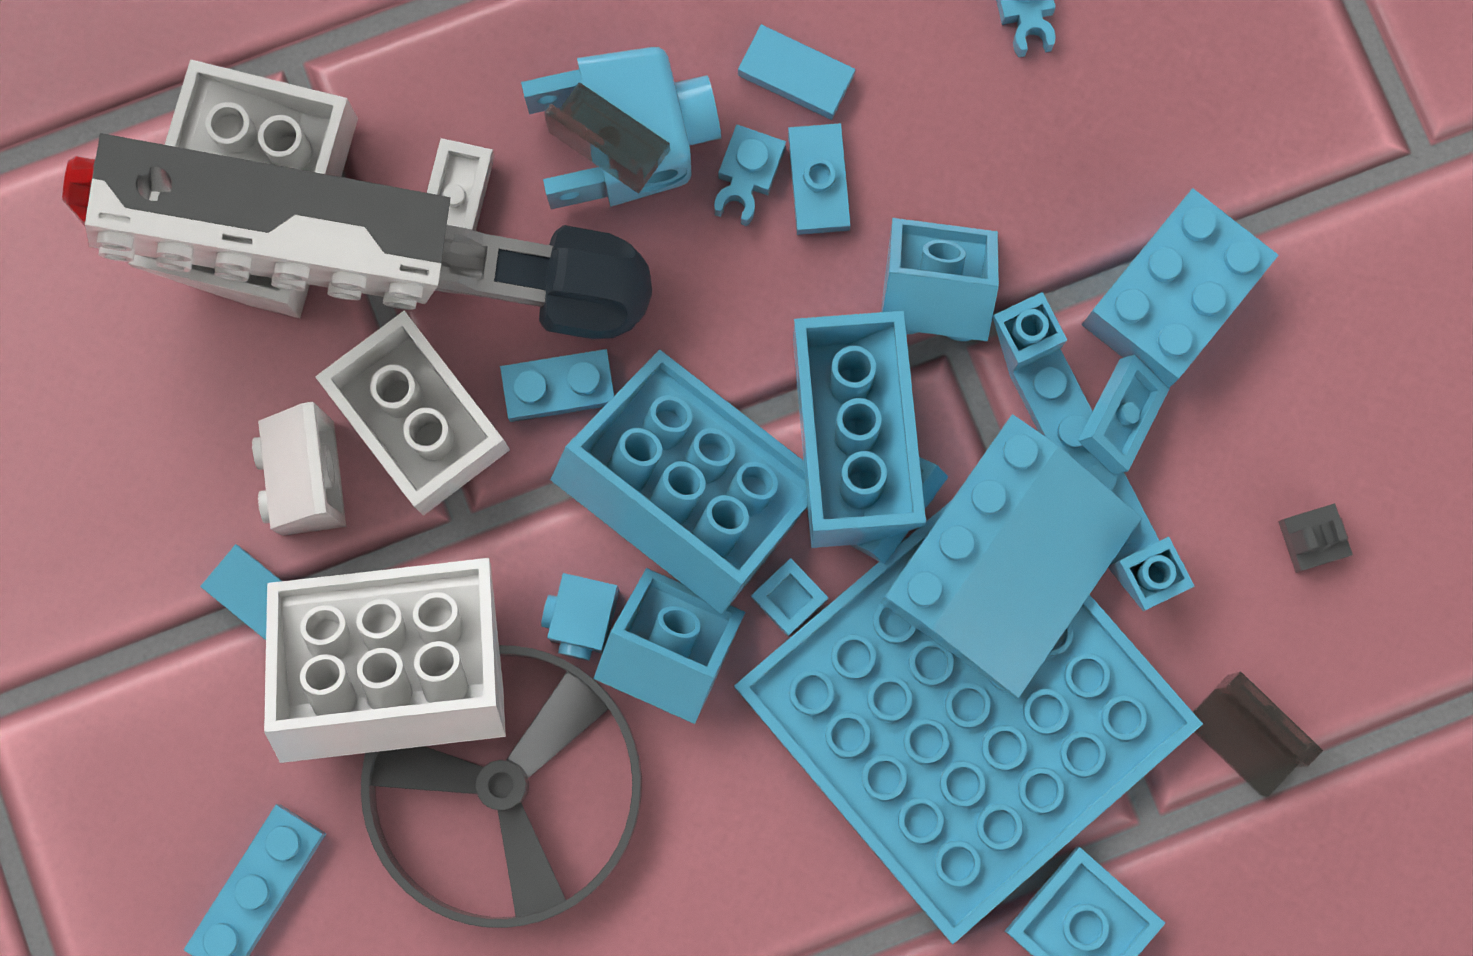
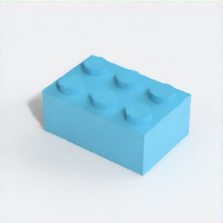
M1192 188L1082 323V326L1124 358L1135 354L1170 388L1182 376L1279 255Z

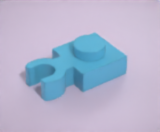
M996 0L1001 24L1017 22L1018 28L1013 39V48L1018 57L1026 55L1028 46L1025 37L1028 35L1039 36L1043 41L1045 52L1052 51L1056 39L1055 31L1052 25L1042 17L1053 15L1056 8L1054 0Z
M736 124L718 172L719 179L731 184L723 188L716 196L714 204L716 216H722L727 203L738 201L745 208L741 216V225L747 226L750 224L755 213L753 191L769 195L786 148V141Z

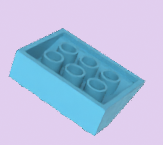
M660 349L565 446L550 479L721 615L749 583L808 508L804 461Z
M1012 414L880 603L1018 699L1142 517L1059 445Z

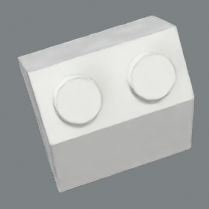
M314 402L301 403L259 420L260 437L253 438L252 450L256 468L258 470L264 469L266 490L259 491L258 494L259 511L263 523H270V529L281 536L346 527L334 421Z

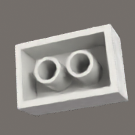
M405 311L398 314L315 376L408 500L423 516L510 451L504 439Z

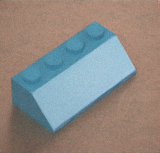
M904 311L794 319L793 348L811 548L864 544L925 526L926 517Z

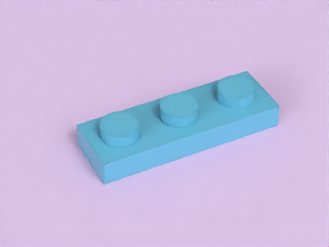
M276 804L183 950L192 956H250L327 833L281 804Z

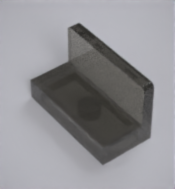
M580 82L560 109L550 104L544 112L550 134L638 194L670 151L669 142Z
M1241 671L1228 674L1193 710V713L1203 723L1195 733L1262 797L1270 796L1296 767H1308L1323 751Z

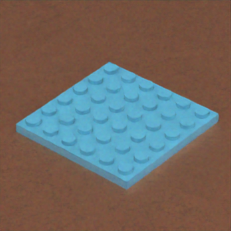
M949 502L926 521L925 526L919 527L899 544L885 564L878 562L736 683L734 688L948 941L954 944L1202 726L1203 723L1091 595L1087 597L1018 699L881 604L880 602L950 504Z

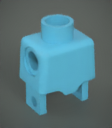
M647 47L577 58L578 70L521 82L529 115L575 105L571 111L577 136L588 141L596 149L600 160V167L543 179L551 210L608 197L610 207L680 187L686 184L692 176L690 145L721 139L716 103L708 75L674 82L669 57L660 47Z

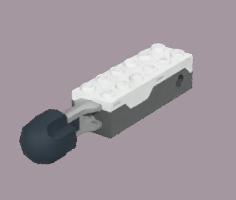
M103 133L99 135L95 159L75 156L68 160L66 166L62 200L85 226L89 247L99 248L98 255L110 260L132 262L134 255L157 258V266L169 270L189 272L191 271L192 264L215 268L214 275L223 279L248 281L249 274L272 278L271 285L281 289L303 291L306 284L328 287L327 294L335 298L360 300L361 293L384 297L383 304L386 306L408 310L416 309V303L425 304L435 290L538 306L540 307L539 322L546 331L589 339L615 338L632 330L645 315L652 296L649 266L642 255L626 240L610 233L563 225L554 232L550 244L545 245L447 225L451 197ZM151 192H160L157 201L149 200Z

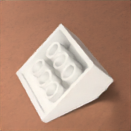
M190 59L164 145L341 177L358 118L345 97ZM151 192L149 200L157 201L160 192ZM134 255L133 261L128 263L131 267L242 304L296 318L301 317L310 284H306L303 291L281 289L271 285L272 278L249 274L248 281H233L215 276V268L193 264L189 272L174 271L157 266V258Z
M483 558L267 583L264 733L279 762L284 763L506 737L503 680L490 559Z

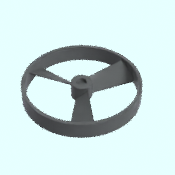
M499 645L500 656H517L543 661L564 669L567 673L506 761H493L483 767L422 746L365 753L361 774V802L366 829L375 852L391 877L406 893L433 912L457 922L487 928H508L540 922L564 912L591 894L610 875L626 851L636 827L642 797V773L636 742L629 724L610 695L594 679L568 661L547 652L520 646ZM607 710H610L620 727L630 758L632 773L630 811L624 832L609 861L586 887L566 900L522 802L528 794V778ZM376 787L477 794L484 805L498 810L515 916L491 917L459 910L440 901L420 887L404 871L386 841L377 811Z

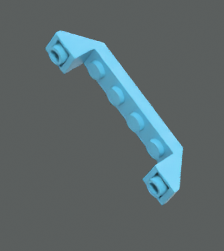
M1043 292L993 315L992 318L1010 378L1038 432L1059 445L1142 517L1108 569L1142 611L1194 587L1170 537L1159 541L1125 473L1113 475L1078 442L1093 411L1061 351L1067 338Z

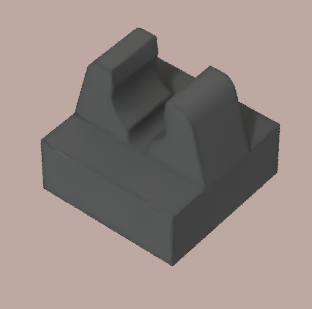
M1335 503L1278 521L1296 573L1353 555L1342 518L1339 516Z

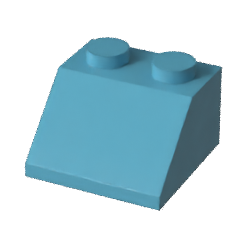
M892 218L881 312L904 311L906 334L920 332L943 335L956 341H969L972 339L988 341L999 287L998 231Z
M646 568L609 634L593 679L695 724L743 620L745 611L729 605L721 615L682 583Z

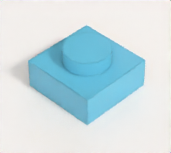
M791 558L751 595L754 602L788 637L829 598Z

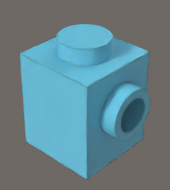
M566 573L562 574L558 595H548L541 621V627L549 628L547 638L551 642L560 644L558 654L590 661L592 651L603 654L620 592L617 585Z

